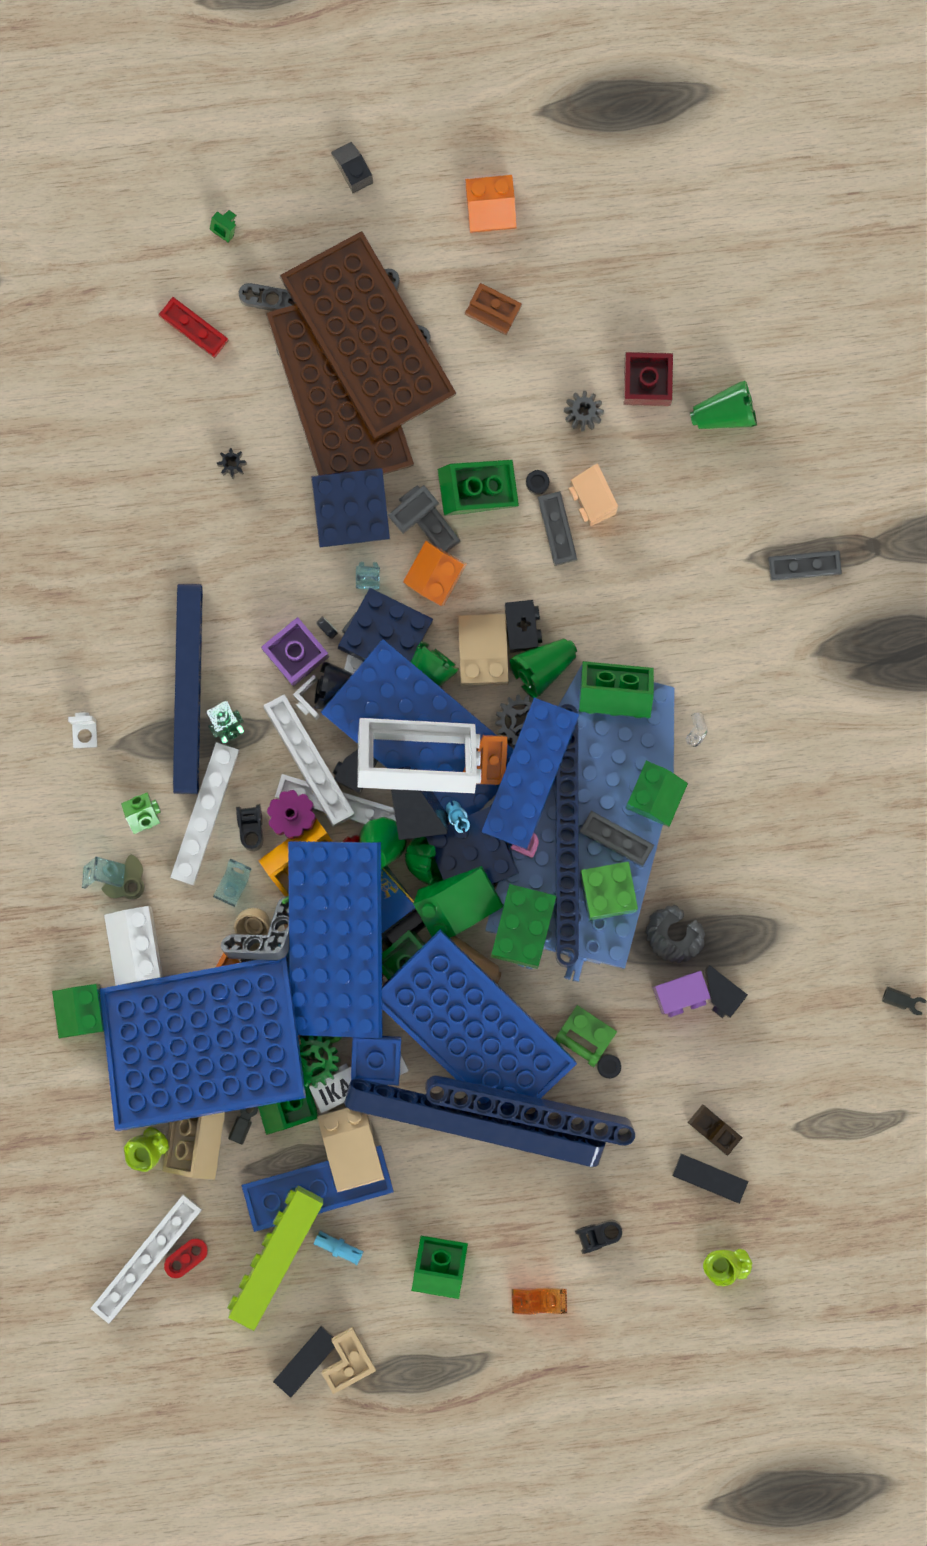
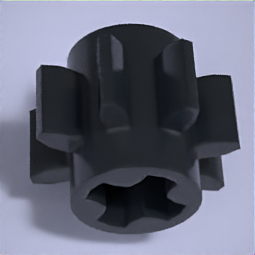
M230 448L229 453H220L222 461L217 462V466L224 467L221 472L223 476L229 473L232 479H234L235 474H244L241 468L247 465V462L240 460L243 455L241 451L235 454L232 448ZM229 460L235 461L237 465L235 467L229 466L227 462Z

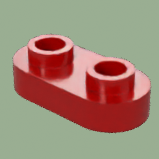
M193 1238L176 1250L164 1263L166 1274L171 1278H181L207 1257L208 1246L206 1242L199 1238ZM193 1246L200 1248V1254L195 1255L192 1252ZM174 1261L181 1263V1269H174Z

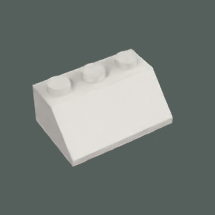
M144 906L104 915L115 985L163 977L152 907Z

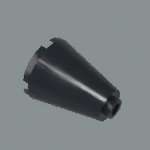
M324 661L320 669L324 676L321 675L320 679L317 680L315 690V708L323 709L353 673Z

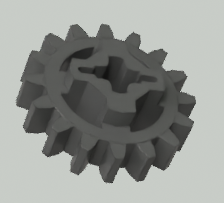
M519 694L516 696V701H513L510 697L507 698L508 705L500 704L503 712H496V716L500 717L501 720L496 721L495 725L502 727L498 734L505 733L508 737L507 741L510 738L513 739V746L516 745L519 737L516 734L523 727V724L516 727L517 719L515 717H522L529 712L532 704L529 702V695L524 700H521ZM517 705L526 706L523 710H516L512 708ZM506 715L511 719L512 723L509 729H507L505 724Z

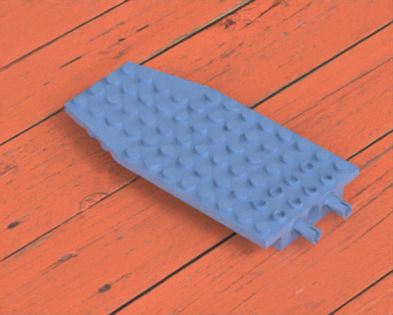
M582 665L558 706L560 707L564 704L573 705L579 714L578 830L580 832L590 811H593L654 844V847L644 866L641 867L579 833V956L576 963L567 968L564 976L565 979L570 980L572 972L575 971L572 980L575 982H579L583 962L586 961L599 965L604 963L622 969L626 967L663 824L632 812L625 807L646 760L674 773V687L654 682L651 718L580 712L579 696ZM571 737V739H570V741H569L568 746L571 745V744H573V739H572V737ZM563 759L561 762L562 768L567 770L574 766L570 759ZM555 780L534 831L538 837L539 844L533 859L511 850L512 844L509 843L508 845L519 874L498 882L496 893L503 903V907L509 884L556 896ZM568 782L560 785L564 793H571L574 790L572 784ZM563 806L560 809L564 817H571L574 814L573 809L569 806ZM563 830L560 833L561 838L565 841H571L574 838L570 830ZM566 853L560 857L561 862L565 865H571L574 862L570 854ZM629 861L638 910L635 913L588 921L580 871ZM565 877L560 881L564 889H571L574 886L570 878ZM556 900L543 948L552 952H556ZM568 901L560 905L564 913H571L574 910L572 903ZM503 908L489 915L485 931L497 934ZM568 925L561 927L562 936L567 938L573 936L574 931L572 927ZM567 949L561 951V954L567 955L570 958L569 962L574 959L572 951Z

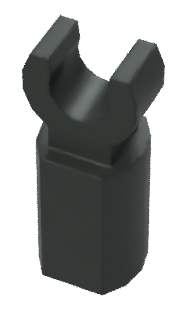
M888 986L882 998V1002L903 1010L909 1008L915 1015H922L923 1013L915 1009V1004L917 1002L926 1003V1000L922 997L910 998V994Z
M258 1106L254 1107L251 1113L245 1109H240L241 1116H237L229 1134V1140L244 1144L252 1124L250 1119L258 1113Z

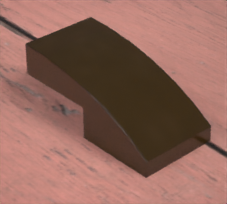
M703 1104L687 1122L727 1156L743 1138Z

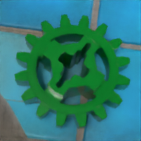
M309 1036V1041H306L303 1037L300 1038L301 1045H299L301 1063L304 1066V1086L308 1088L310 1083H312L314 1088H318V1082L326 1086L327 1078L334 1079V1076L331 1074L332 1071H339L335 1063L340 1062V1058L334 1056L338 1050L335 1047L331 1048L333 1043L330 1040L324 1043L322 1036H319L317 1040H315L314 1036ZM323 1050H326L328 1054V1060L324 1059ZM315 1059L319 1061L317 1063H312V1065L308 1062L310 1060Z

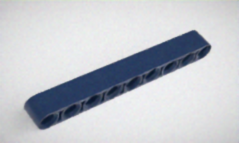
M202 584L177 585L173 756L174 794H198Z
M432 1076L425 1083L427 1099L436 1105L622 1146L631 1144L635 1139L632 1123L626 1117L442 1076ZM439 1086L442 1088V1091L439 1093L431 1092L433 1087ZM457 1092L466 1093L461 1099L454 1097ZM481 1097L489 1098L487 1103L481 1104L477 1102ZM505 1102H511L513 1104L508 1109H504L501 1107L502 1104ZM529 1107L536 1108V1111L532 1114L525 1113V1110ZM553 1112L559 1113L556 1119L548 1118ZM574 1118L583 1119L579 1124L571 1123ZM598 1123L606 1124L603 1129L594 1128ZM622 1128L629 1129L626 1134H618V1131Z

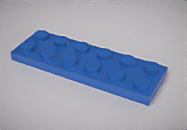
M537 698L533 699L482 833L520 848L528 849L577 724L579 714Z
M376 1146L384 1180L337 1192L328 1160L241 1185L254 1232L276 1226L273 1224L277 1213L285 1210L287 1204L284 1201L289 1191H295L298 1185L323 1198V1205L318 1214L394 1193L382 1146Z

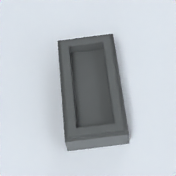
M423 485L389 513L388 517L404 534L437 507L439 502Z

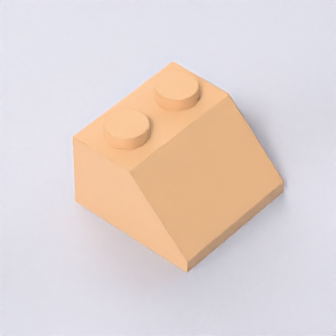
M598 463L571 480V487L568 489L574 501L578 500L581 506L578 510L584 522L588 521L589 525L592 526L616 515L618 505Z

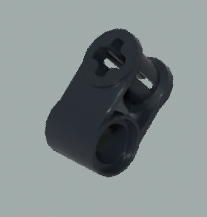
M257 804L256 807L242 809L240 806L236 807L237 823L242 845L249 851L259 850L264 841L261 805ZM249 834L258 835V841L255 845L246 844V838Z
M607 1220L575 1230V1234L579 1235L582 1254L590 1253L618 1242L622 1237V1226L616 1220ZM609 1225H614L619 1230L618 1235L614 1238H610L605 1234V1228ZM586 1234H588L591 1244H589Z

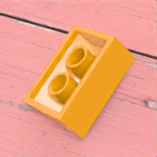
M317 818L313 823V828L309 831L304 830V835L301 838L285 840L258 860L284 896H289L288 842H334Z

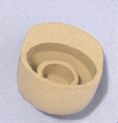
M248 908L241 911L235 921V934L268 935L271 925L269 916L265 911L258 908ZM253 944L249 951L257 950L260 944Z

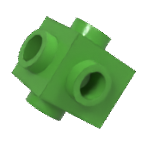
M148 792L121 803L125 818L133 834L160 824L158 814L161 813L160 807L156 799L151 800Z

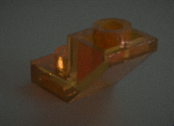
M512 1289V1313L527 1315L538 1313L566 1314L567 1289Z

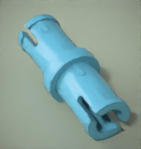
M452 801L453 806L449 802L446 805L449 822L459 833H463L462 828L465 829V832L468 831L470 823L467 819L466 811L461 808L457 801Z
M321 1230L314 1241L315 1246L317 1245L333 1253L332 1256L336 1258L339 1256L355 1265H358L364 1252L345 1243L344 1239L340 1238L338 1240Z

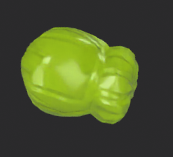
M148 1127L144 1130L143 1135L130 1139L124 1146L127 1165L131 1169L141 1172L151 1170L158 1163L161 1155L169 1150L166 1136L158 1129Z
M737 1249L734 1252L730 1250H716L706 1256L703 1269L707 1277L716 1286H728L734 1283L736 1279L747 1278L752 1270V1261L744 1249Z

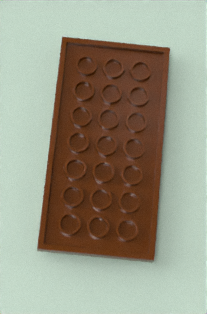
M362 231L280 275L281 281L374 440L456 395L452 384Z
M292 305L266 313L317 474L324 475L382 468L383 475L413 466L414 462L402 425L376 440L373 439L297 306Z

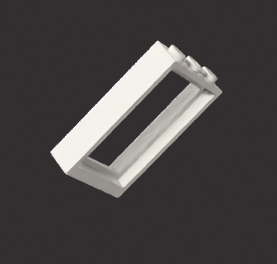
M360 718L358 730V787L475 793L476 783H481V769H477V766H480L481 752L476 751V748L479 749L480 734H476L475 724ZM373 739L465 744L466 772L373 768Z

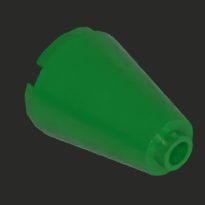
M740 381L693 406L694 411L690 412L693 426L697 425L699 429L757 426L755 410H753V401L747 382Z
M563 638L515 655L509 661L510 668L516 680L520 678L524 683L521 686L522 689L532 698H536L576 659L577 648L571 640L567 641Z
M421 641L417 646L411 663L441 687L458 672L459 668L454 667L456 664L435 648V650L430 651L428 649L429 644Z
M379 817V819L368 821L359 834V842H381V869L398 859L403 854L407 843L406 839L399 840L396 821L386 817Z

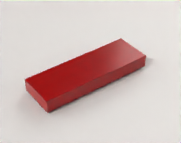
M174 297L169 300L158 314L160 318L214 359L229 341L226 336Z

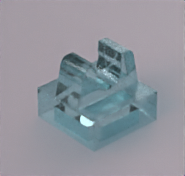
M360 562L359 566H356V589H380V567H378V563L373 562V567L364 566V562Z

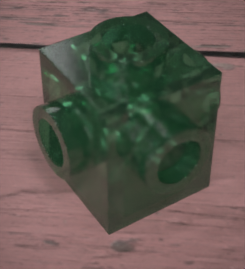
M227 700L206 711L212 723L208 725L210 731L215 738L219 736L223 743L234 740L244 733L240 725L244 720L238 710H232Z

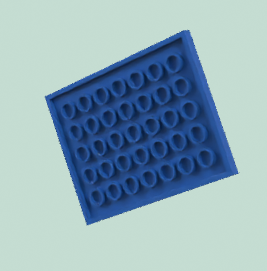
M287 956L280 960H253L99 989L114 1127L116 1131L306 1098Z

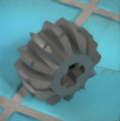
M583 391L580 398L579 394L575 392L573 394L574 400L567 399L566 403L570 407H565L564 413L570 415L565 420L566 422L574 420L572 424L573 429L579 424L581 425V432H584L585 425H588L589 429L593 430V422L601 423L599 416L604 414V410L599 408L602 405L601 400L594 402L596 394L593 393L588 398L587 391ZM580 407H584V410L588 408V414L585 416L583 413L579 414Z

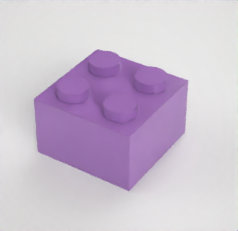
M298 617L261 647L263 652L293 687L330 657L328 652Z
M701 971L652 987L661 1014H668V1017L684 1013L683 1008L690 1006L691 1009L707 1005L705 1000L711 998Z

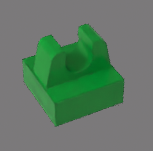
M230 210L224 215L216 212L211 218L209 230L229 243L234 237L236 221L234 219L237 215Z

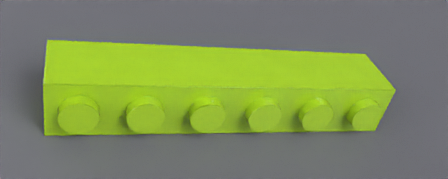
M299 1185L295 1191H289L284 1201L287 1204L285 1210L277 1213L273 1224L276 1226L272 1234L267 1232L261 1244L264 1246L261 1254L256 1253L251 1261L250 1267L253 1269L249 1276L246 1274L243 1276L238 1286L241 1288L240 1293L237 1297L233 1295L227 1306V1309L230 1310L228 1318L253 1331L256 1329L323 1205L322 1197Z

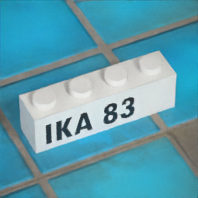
M402 1055L400 1059V1075L409 1071ZM347 1064L338 1067L339 1071H334L333 1080L330 1078L326 1079V1086L318 1082V1088L309 1087L321 1113L344 1103L351 1081V1067H348Z

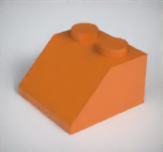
M512 175L465 179L470 233L517 228Z
M425 541L403 583L422 596L443 606L467 564Z

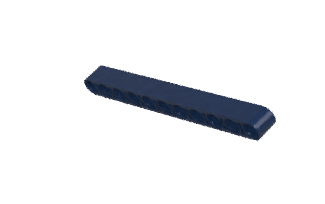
M564 704L560 706L578 714L577 709L573 705ZM578 721L571 736L573 744L567 747L563 759H570L574 766L567 770L560 765L555 777L556 961L565 968L573 966L579 956ZM568 782L572 784L574 790L571 793H564L560 785ZM563 806H569L573 809L574 814L571 817H564L560 809ZM563 830H570L574 838L571 841H565L561 838L560 833ZM566 853L572 855L574 862L571 865L563 864L560 859L561 855ZM565 877L572 879L574 886L571 889H564L560 883L561 879ZM565 901L572 903L574 907L573 912L564 913L560 907L561 903ZM566 925L572 927L574 931L573 936L569 938L562 936L561 927ZM566 949L572 951L574 959L570 962L563 961L560 955L561 951Z
M353 1079L350 1081L344 1101L345 1106L353 1111L588 1167L599 1165L606 1145L604 1141L436 1105L427 1099L426 1094L363 1079Z

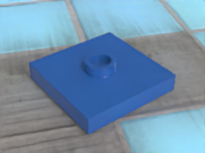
M353 1037L351 1080L363 1079L384 1085L399 1086L401 1037Z

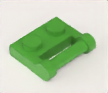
M576 1005L554 1040L559 1045L563 1044L587 1060V1064L594 1068L617 1031ZM571 1029L598 1048L592 1053L566 1034Z

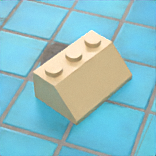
M225 1112L170 1122L167 1137L169 1150L165 1153L163 1171L191 1178L215 1180Z

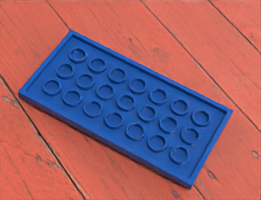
M384 639L379 642L321 711L326 718L356 743H358L360 718L475 724L476 734H480V739L483 735L497 736ZM373 739V757L389 769L409 766L411 769L417 768L418 770L463 772L465 768V744ZM508 744L506 768L514 750ZM476 784L475 793L432 792L445 811L446 805L449 802L453 806L452 801H457L461 808L466 811L467 816L480 811L496 795L500 785Z
M290 841L288 842L289 977L298 1035L381 1038V842Z
M441 929L382 986V1009L456 1080L542 1098L577 1064V1061ZM481 1097L478 1101L484 1104L489 1101V1098ZM505 1102L502 1104L501 1107L504 1109H508L513 1104L511 1102Z

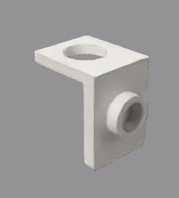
M313 675L293 695L299 701L296 706L305 715L310 713L317 720L320 717L319 714L301 696L317 681V678Z
M86 712L75 713V717H68V722L72 724L73 748L97 747L96 718L89 716V713ZM83 729H88L92 734L91 740L87 743H82L78 739V734Z

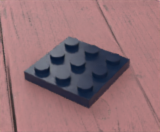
M382 468L311 476L320 548L390 539Z
M369 588L342 637L338 649L364 661L379 642L384 639L411 662L417 646L423 641L433 622V618Z
M491 806L467 816L470 827L466 832L464 828H462L463 833L457 832L450 823L448 824L447 834L426 836L429 845L435 847L436 855L434 858L443 880L480 866L483 867L492 885L519 874L507 842L482 833Z

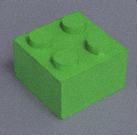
M629 861L580 871L588 921L635 913L638 910Z

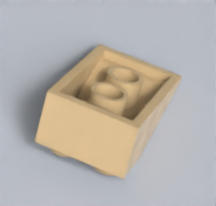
M506 614L458 616L461 687L508 685Z
M345 1108L317 1116L337 1192L384 1180L368 1114Z

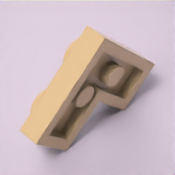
M353 1327L331 1338L342 1360L322 1370V1375L332 1393L335 1394L376 1371V1368Z

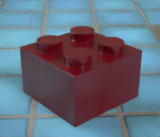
M626 352L624 358L623 405L671 406L673 396V353Z

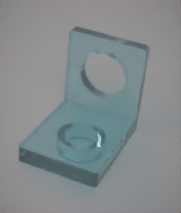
M100 857L93 858L83 868L82 888L86 889L94 881L122 887L124 885L125 864Z
M230 859L226 872L213 897L235 907L248 883L252 868ZM233 867L241 869L244 874L236 872Z

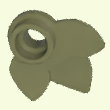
M130 854L125 864L118 862H107L105 864V871L109 882L101 889L107 896L115 899L123 896L128 899H137L143 894L144 883L141 879L143 867L137 857ZM131 883L137 885V889L134 892H130L128 889Z

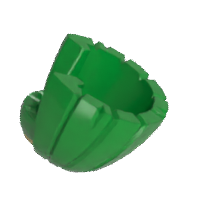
M426 837L412 839L405 853V863L408 870L418 880L427 885L443 880L434 858L436 855L435 847L429 845Z

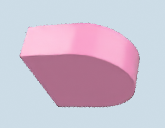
M533 834L527 850L513 844L511 850L533 859L539 844L537 835Z

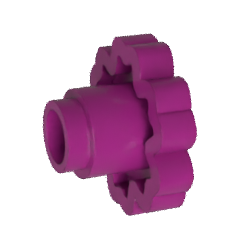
M295 790L283 791L280 793L279 799L270 801L267 814L271 819L268 824L278 836L285 834L289 840L301 838L304 835V830H311L313 823L316 821V816L312 812L314 804L306 794L298 796Z

